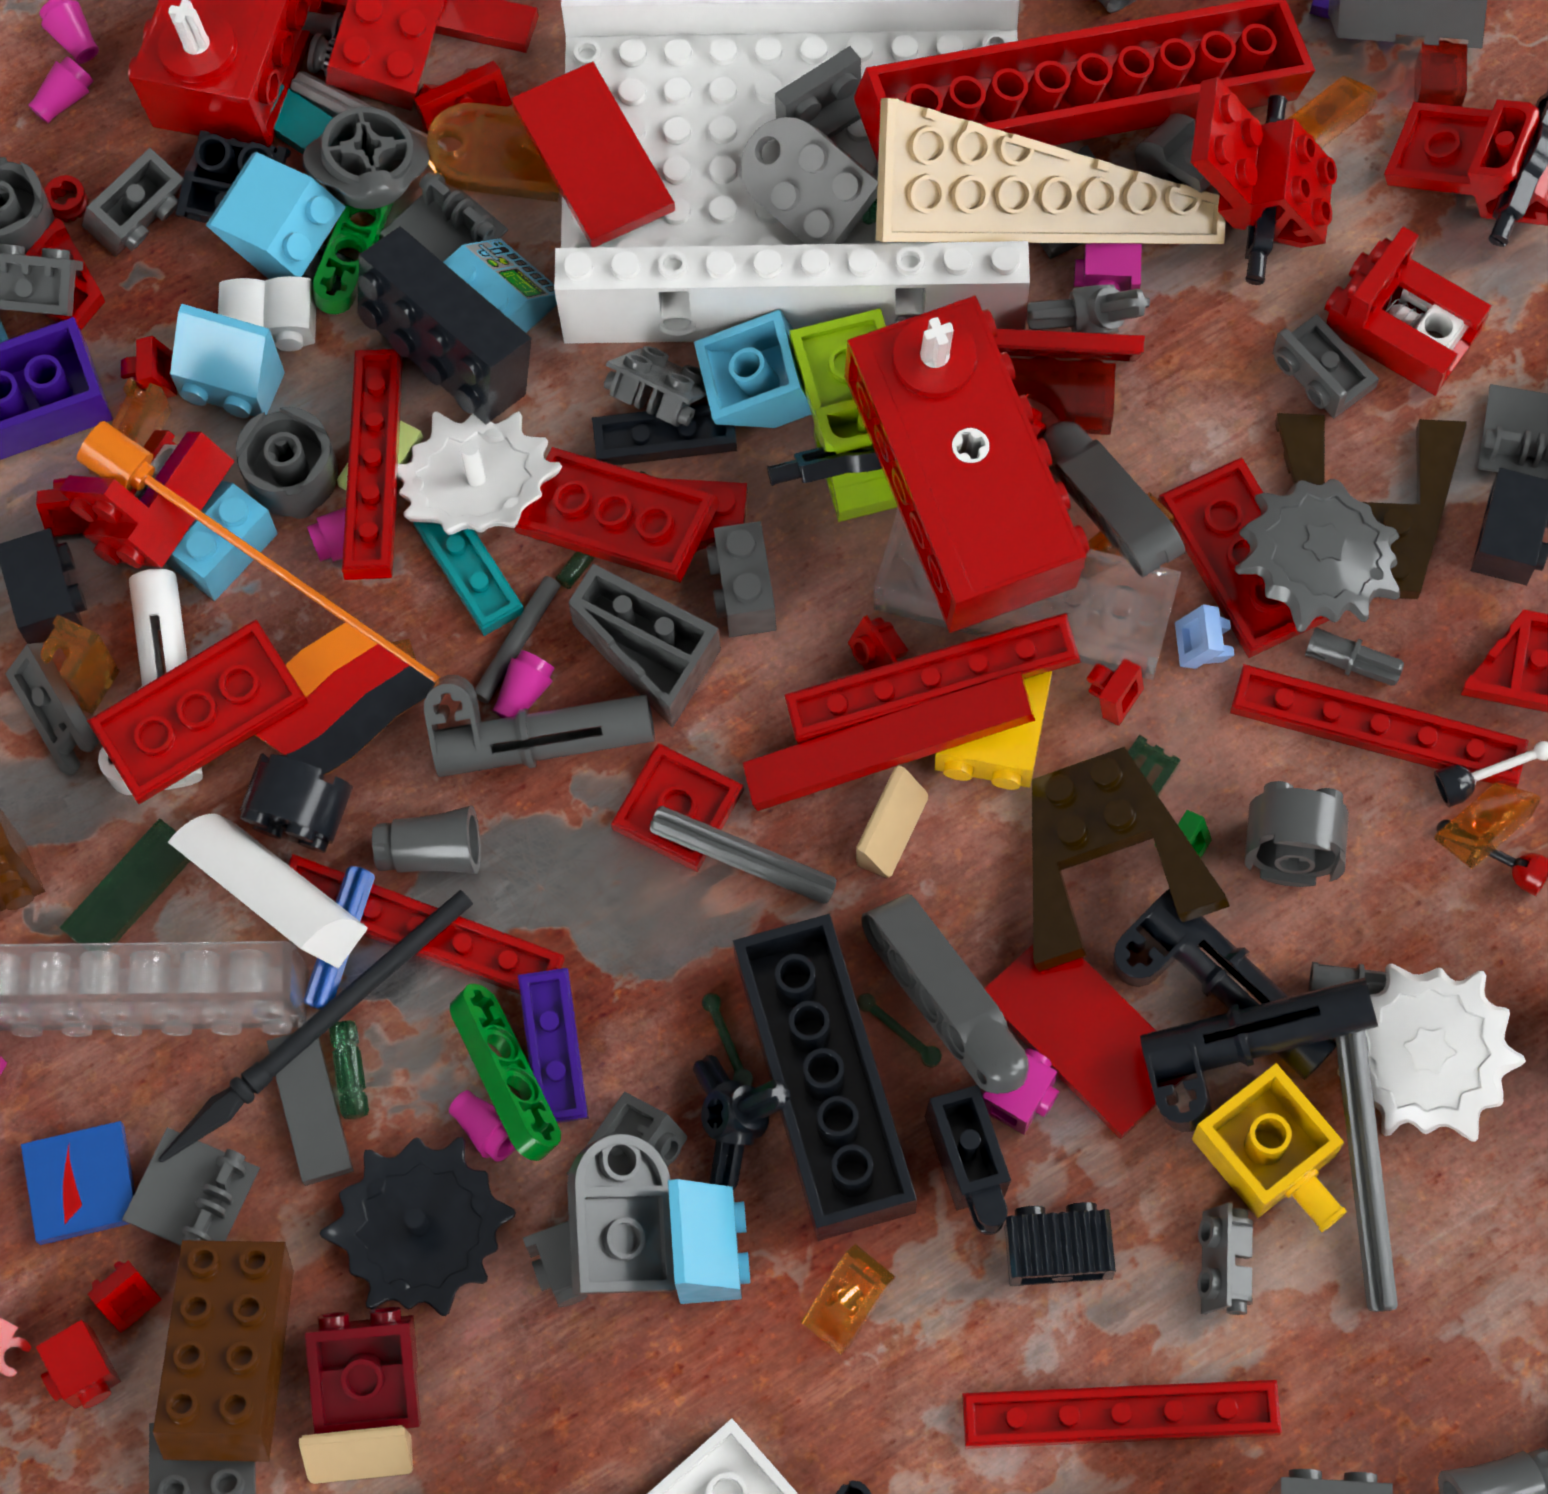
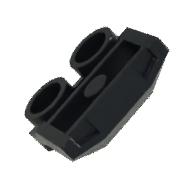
M200 130L194 153L185 170L175 214L178 217L207 223L252 153L258 152L285 165L287 158L291 155V151L281 146H278L277 149L271 145L269 148L255 142H240L232 137L231 140L225 139L208 131Z

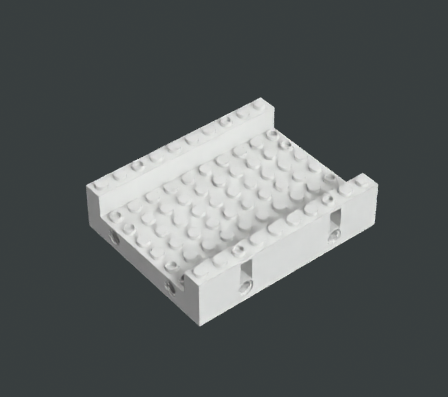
M561 0L566 35L565 73L592 61L595 63L675 202L674 212L600 246L591 248L562 196L561 248H555L554 290L564 344L694 342L779 309L793 329L881 308L885 325L889 326L976 295L982 311L988 309L991 312L997 329L1025 330L1030 286L1028 241H876V198L842 244H805L751 197L744 185L741 173L742 155L748 140L759 127L776 119L775 93L842 50L851 46L861 58L862 78L866 67L1018 41L1017 26L1020 0ZM861 119L830 138L878 178V163ZM777 139L768 141L762 149V158L766 164L775 162L780 155L781 148Z

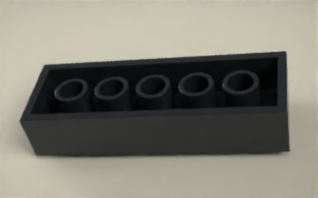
M830 913L733 940L735 961L770 1080H780L783 1087L789 1089L791 1093L790 1100L785 1102V1107L780 1110V1114L817 1241L915 1214L917 1207L916 1194Z

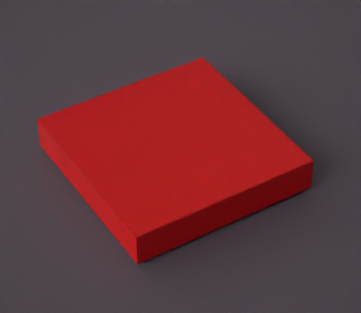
M657 743L611 822L612 830L698 872L707 855L653 834L650 831V823L655 811L659 806H664L722 830L741 797L744 787L743 784Z

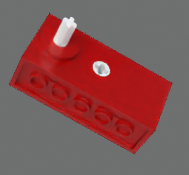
M158 0L153 17L149 18L145 23L143 42L139 53L131 59L128 69L129 80L152 126L199 136L200 130L225 139L231 140L232 137L240 142H255L270 148L276 134L274 127L288 89H291L292 80L295 79L311 40L312 34H310V31L302 30L305 25L308 11L321 13L323 8L322 0ZM281 84H283L285 87L272 110V107L278 97Z
M976 295L848 339L844 375L949 633L1076 588L1082 569H1084L1086 554L1090 552L1089 543L1083 528L1080 525L1074 527L1067 510L1071 509L1068 492L1061 481L1055 483L1049 466H1052V457L1048 445L1043 438H1036L1030 423L1034 422L1031 405L1024 394L1018 396L1012 380L1016 376L1011 358L1006 351L1000 353L994 337H997L994 318L988 309L982 311Z

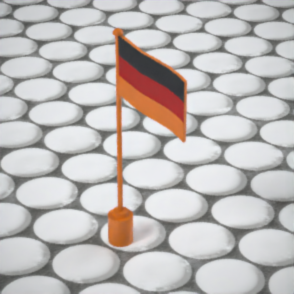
M106 421L100 422L86 437L76 457L77 461L102 478L117 480L128 491H131L133 488L140 491L146 485L345 622L302 649L286 664L308 703L255 734L256 737L285 757L322 769L321 775L324 776L353 759L398 716L425 700L432 684L440 676L152 477L155 467L151 465L153 454Z

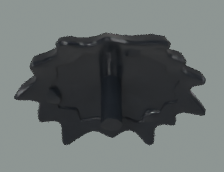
M416 1137L397 1156L392 1158L382 1156L371 1149L365 1150L363 1155V1180L339 1192L344 1213L337 1221L322 1229L320 1236L347 1251L350 1274L369 1282L370 1291L365 1303L367 1309L373 1310L386 1301L394 1300L407 1310L412 1309L418 1303H426L441 1316H446L450 1313L459 1287L468 1283L484 1284L487 1282L488 1275L482 1264L483 1259L498 1250L496 1231L502 1224L514 1218L516 1211L514 1208L494 1198L491 1194L489 1175L486 1171L473 1170L467 1166L465 1162V1140L463 1137H457L451 1144L441 1150L430 1149L420 1138Z

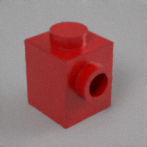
M82 1319L36 1346L47 1368V1371L41 1374L42 1381L55 1401L62 1398L63 1401L75 1409L81 1405L84 1409H87L107 1399L112 1393L110 1388L121 1382L95 1331Z

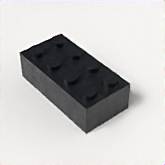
M399 226L359 254L357 314L368 328L376 329L389 340L399 355L408 357L419 366L430 382L435 385H441L456 399L458 405L465 412L473 413L486 425L526 395L532 338L412 235Z

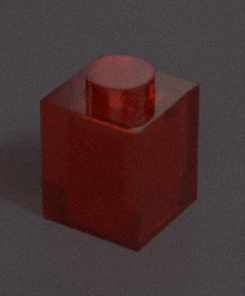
M1439 40V45H1426L1422 41L1415 63L1414 102L1462 107L1467 93L1468 44H1457L1446 40Z

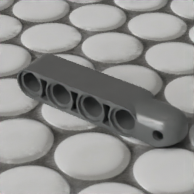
M1060 421L1044 430L1041 438L1046 441L1051 453L1052 466H1049L1050 471L1064 484L1073 500L1140 577L1147 576L1159 569L1162 564L1169 563L1185 554L1186 550L1183 541L1171 521L1098 440H1092L1080 425L1072 421Z
M905 894L863 913L861 917L862 927L871 947L952 1055L962 1063L977 1085L986 1092L996 1094L1009 1093L1023 1086L1027 1080L1029 1059L1024 1049L1009 1031L1004 1015L917 900L912 895Z

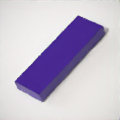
M568 968L518 975L529 1064L557 1123L589 1119Z

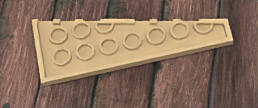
M881 98L876 241L1224 244L1226 220L1218 212L1220 195L1207 191L1201 193L1187 185L1174 183L1147 173L1134 171L1107 161L1094 159L1020 135L987 127L980 123L900 101L899 99Z

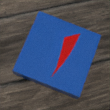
M121 1121L21 1144L35 1239L39 1245L129 1224L122 1221V1218L135 1194V1186L125 1127Z

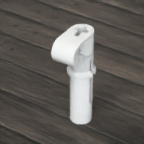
M148 569L135 573L129 578L142 682L140 688L163 675L158 631H161L166 673L187 661L176 573L167 569ZM102 746L98 759L102 773L117 792L124 795H132ZM202 767L164 790L198 783L203 779Z

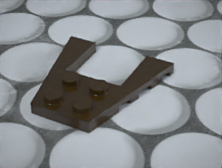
M1277 413L1275 427L1277 432L1280 433L1284 447L1283 456L1288 474L1291 473L1293 484L1303 480L1315 485H1323L1325 483V415ZM1419 419L1416 427L1417 504L1363 502L1371 507L1372 514L1379 523L1393 527L1399 534V538L1391 544V551L1397 559V565L1391 569V573L1400 589L1401 599H1418L1421 593L1467 421Z
M1125 747L1032 779L1033 960L1039 972L1087 956L1061 870L1154 838L1170 892L1182 923L1230 907L1225 893Z

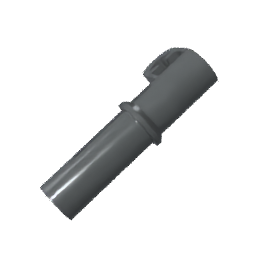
M446 675L440 677L432 684L424 701L426 726L438 777L524 764L528 768L537 767V761L655 741L652 712L647 694L529 714L527 708L520 709L514 717L482 722L477 695L473 685L466 678L459 675ZM445 693H450L453 701H461L455 712V721L470 719L471 724L439 729L438 724L446 723L450 715L448 705L439 704Z

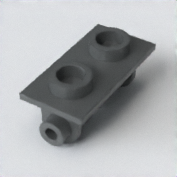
M1225 1203L1203 1211L1202 1220L1199 1225L1198 1239L1202 1246V1270L1198 1277L1197 1288L1201 1297V1314H1208L1226 1308L1227 1314L1245 1315L1247 1314V1305L1253 1304L1252 1268L1235 1265V1257L1243 1259L1252 1258L1253 1220L1248 1219V1210L1233 1208V1203Z

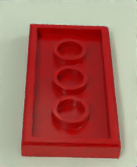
M593 61L511 98L514 111L591 248L600 246L675 211V202Z
M997 329V337H994L1000 353L1006 351L1009 356L1136 362L1144 353L1145 335Z
M552 447L545 460L548 462H559L562 468L555 477L540 486L542 496L522 510L518 524L513 528L515 532L681 583L720 504L716 494Z
M1241 457L1159 495L1157 503L1176 528L1188 556L1226 619L1230 620L1231 629L1248 658H1251L1330 620L1324 616L1316 617L1304 632H1298L1290 608L1284 602L1269 599L1265 596V583L1262 577L1257 574L1244 575L1235 572L1236 565L1250 552L1248 541L1242 538L1239 532L1244 526L1261 515V510L1255 502V495L1263 493L1244 459Z
M257 619L90 718L87 722L133 797L140 805L305 705L308 701Z
M1032 944L984 988L1003 1013L1007 1026L1030 1049L1041 1053L1051 1061L1052 1065L1050 1068L1057 1071V1076L1120 1140L1157 1106L1140 1041V1035L1155 1032L1156 1030L1083 957L1039 972L1034 964ZM1189 1075L1160 1082V1087L1173 1084L1174 1088H1176Z

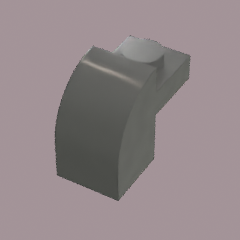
M1179 113L1172 114L1137 145L1135 149L1137 171L1174 183L1187 184L1201 193L1210 186V182L1190 163L1195 120Z

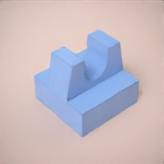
M1203 604L1175 622L1180 667L1197 669L1203 664L1223 663L1234 656V648L1223 643L1222 634L1229 631L1231 625L1230 620L1220 617L1219 607Z

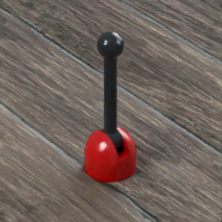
M1448 819L1440 821L1436 827L1437 834L1441 838H1454L1511 867L1515 884L1522 890L1537 897L1548 878L1547 857L1531 852L1521 855L1519 858H1514L1456 829L1455 823Z

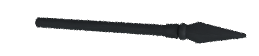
M459 890L259 1063H254L241 1073L242 1078L234 1077L229 1083L230 1087L212 1096L159 1157V1162L163 1163L229 1122L244 1103L249 1104L254 1100V1093L259 1094L279 1071L473 905L469 897L462 890Z

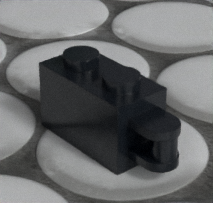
M978 1085L930 1098L925 1112V1119L955 1209L958 1211L969 1208L975 1228L984 1235H994L1002 1229L1008 1214L1004 1197L1011 1183V1178Z

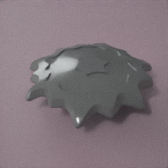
M1330 479L1323 485H1315L1301 480L1291 486L1288 492L1282 496L1270 493L1255 495V502L1261 510V515L1244 526L1239 532L1240 536L1248 541L1250 552L1236 565L1235 572L1244 575L1257 574L1262 577L1265 583V596L1269 599L1284 602L1290 608L1298 632H1304L1310 623L1319 616L1327 617L1335 623L1339 621L1346 610L1351 611L1361 622H1366L1369 619V606L1373 598L1381 597L1392 600L1400 598V589L1391 573V569L1397 565L1396 556L1391 551V544L1399 538L1397 530L1379 523L1373 516L1371 507L1350 496L1341 482L1336 479Z

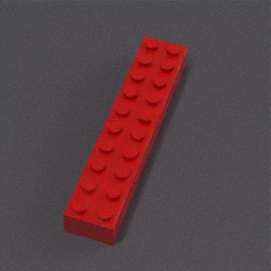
M1245 0L866 67L854 95V101L878 163L881 98L899 99L900 101L933 109L940 113L980 123L987 127L1054 146L1159 126L1170 115L1176 113L1196 119L1201 81L1219 77L1247 109L1267 106L1268 99L1272 95L1284 96L1287 102L1297 100L1316 70L1286 0Z

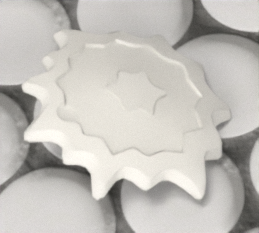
M519 411L495 424L490 421L486 425L474 414L465 422L457 423L439 412H434L432 414V433L430 439L412 447L413 458L411 462L398 464L397 478L403 482L399 495L411 503L403 515L411 522L441 524L444 532L448 535L465 529L484 532L494 526L515 528L522 510L542 496L540 486L555 477L560 472L562 465L559 462H548L544 459V452L548 445V440L545 437H529L523 434V417Z
M1392 963L1388 964L1385 968L1386 985L1383 991L1370 995L1378 1027L1365 1030L1374 1107L1382 1115L1381 1133L1384 1136H1389L1400 1125L1410 1123L1424 1134H1428L1439 1127H1449L1468 1140L1476 1142L1479 1135V1117L1482 1110L1498 1107L1503 1104L1502 1077L1526 1062L1524 1056L1509 1047L1504 1040L1510 1016L1509 1009L1497 1007L1491 1004L1485 997L1486 974L1484 971H1477L1464 980L1455 981L1449 978L1442 968H1436L1418 975L1411 974Z

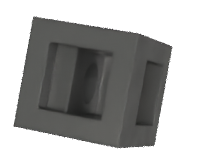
M569 1221L523 1237L530 1257L532 1258L537 1255L541 1257V1259L532 1262L542 1291L552 1289L558 1307H567L581 1302L588 1297L587 1294L573 1295Z

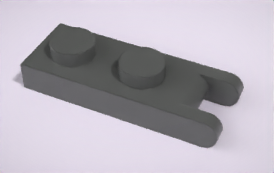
M43 643L27 644L5 674L59 769L67 775H74L80 768V761L73 751L74 747L78 745L81 750L91 752L97 746L98 738L87 722L85 715Z

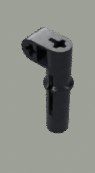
M1170 889L1163 893L1120 937L1115 946L1113 959L1115 973L1121 981L1130 986L1141 987L1149 985L1177 960L1202 983V992L1207 997L1213 993L1228 1008L1234 1004H1238L1239 1009L1259 1004L1230 978L1227 973L1237 980L1261 1004L1289 997L1247 958L1250 951L1245 947L1236 948L1203 916L1182 923ZM1144 928L1169 953L1164 957L1153 947L1148 953L1147 967L1142 963L1132 967L1129 965V950L1138 954L1145 949L1146 939L1139 933ZM1200 948L1206 951L1222 968L1214 963ZM1332 1038L1277 1052V1054L1305 1080L1335 1050L1336 1040Z
M1361 978L1244 1009H1239L1238 1004L1231 1005L1225 1014L1140 1035V1041L1156 1105L1165 1122L1175 1130L1193 1132L1197 1124L1208 1117L1212 1111L1211 1098L1204 1071L1238 1062L1246 1066L1254 1065V1058L1378 1027L1366 980ZM1197 1073L1198 1078L1183 1081L1184 1088L1192 1101L1189 1102L1190 1110L1181 1113L1176 1105L1179 1103V1097L1173 1084L1160 1087L1159 1083Z

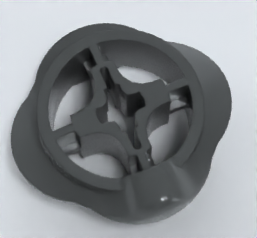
M371 107L352 108L336 115L327 124L323 134L312 141L303 154V166L310 177L324 184L327 191L340 202L360 209H376L395 202L407 190L410 183L426 170L429 164V150L420 138L411 134L407 127L394 115Z

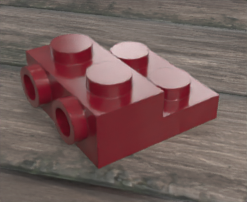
M384 1307L369 1311L370 1319L349 1321L348 1312H331L319 1315L317 1317L318 1324L308 1327L305 1332L314 1434L399 1425L405 1428L420 1426L421 1415L416 1373L418 1357L414 1315L401 1316L400 1307Z

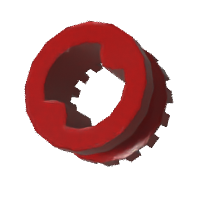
M69 175L58 176L47 183L44 189L54 217L60 220L63 219L64 222H68V219L75 221V217L81 218L82 213L86 211V206L89 205V199L82 183L76 177ZM67 190L69 193L73 191L77 194L75 198H68L65 204H57L55 202L58 199L57 197H64Z

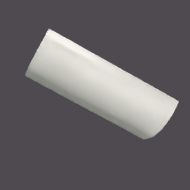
M205 814L199 816L181 827L168 841L170 845L296 946L338 969L368 929V927L237 824L221 815Z

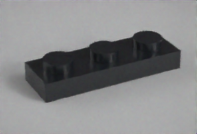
M709 404L689 406L695 409V414L688 426L680 424L676 427L657 418L658 410L654 415L648 414L647 411L592 417L596 459L613 465L737 451L735 426L715 424Z

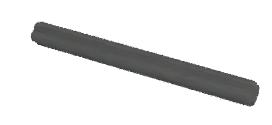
M1364 1030L1336 1037L1335 1039L1366 1304L1369 1311L1385 1312L1396 1309L1398 1302Z

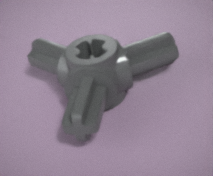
M1115 285L1079 287L1072 289L1073 291L1070 292L1069 299L1028 303L1026 321L1031 330L1071 327L1072 332L1115 334L1119 332L1118 328L1122 326L1126 319L1144 316L1145 308L1150 306V299L1144 298L1143 290L1138 288L1120 292L1115 288Z

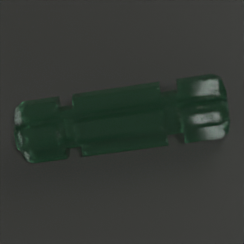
M351 1020L336 1022L329 1028L331 1044H333V1048H336L332 1051L337 1090H339V1093H342L338 1097L340 1112L344 1119L362 1118L368 1115L369 1105L367 1095L362 1091L366 1089L361 1050H359V1046H356L360 1043L358 1028L354 1021Z

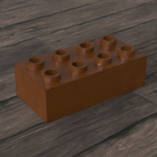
M182 1240L153 1435L163 1460L270 1461L294 1274L286 1242Z

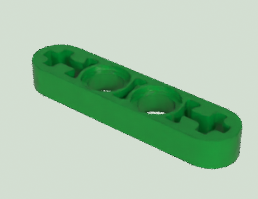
M393 203L376 209H360L344 204L345 209L338 218L313 281V300L321 311L336 315L344 313L351 308L358 293L359 259L353 262H344L336 256V253L342 248L349 247L358 250L361 254L378 242ZM367 212L375 218V221L369 226H358L350 218L355 213ZM336 275L342 277L341 290H338L334 296L326 294L327 291H331Z
M469 984L450 1003L451 1017L511 1143L527 1159L534 1161L542 1160L561 1141V1131L498 1000L493 993L482 985ZM488 1044L496 1048L502 1057L493 1052ZM508 1085L513 1087L522 1099L513 1094Z

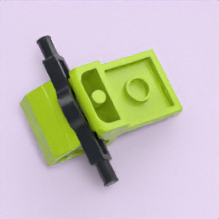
M881 308L789 331L790 343L814 421L813 437L816 448L794 454L795 460L767 466L768 477L771 486L799 478L802 483L826 478L838 522L898 507L844 377L848 339L886 327Z

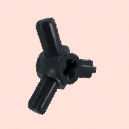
M706 1055L703 1060H698L694 1063L693 1072L707 1095L701 1110L703 1128L710 1138L716 1140L709 1183L731 1186L734 1190L739 1181L744 1146L753 1145L754 1139L761 1137L765 1133L770 1115L784 1109L785 1102L791 1098V1093L789 1089L783 1087L780 1080L776 1079L770 1080L756 1088L744 1085L740 1081L730 1080L717 1057Z

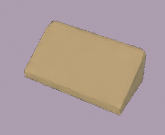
M900 765L897 768L894 767L856 846L857 866L885 878L892 876L928 801L926 790L906 768Z
M402 1425L302 1435V1438H299V1447L306 1475L310 1483L313 1484L406 1475L412 1473L413 1470L411 1434Z

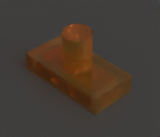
M854 1244L845 1252L801 1323L841 1355L851 1346L894 1281L895 1276L858 1245Z

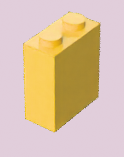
M1052 671L1024 679L1036 721L938 752L935 756V770L942 771L946 777L959 781H968L974 777L990 780L994 786L1007 790H1016L1020 786L1030 788Z

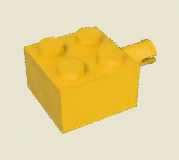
M1277 1063L1197 1124L1192 1141L1257 1218L1261 1217L1285 1197L1288 1199L1293 1197L1319 1227L1318 1229L1321 1233L1346 1214V1209L1341 1207L1317 1178L1318 1171L1337 1156L1344 1141Z

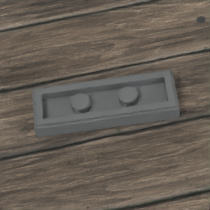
M292 1034L268 1040L269 1053ZM318 1038L275 1075L302 1183L305 1186L354 1172L320 1038Z

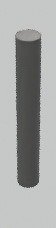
M545 576L475 687L477 700L488 704L506 675L510 659L517 658L561 587L555 579Z

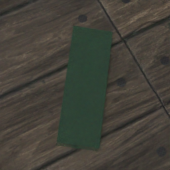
M159 818L59 927L62 932L97 961H100L190 862L187 857L168 843L177 831Z

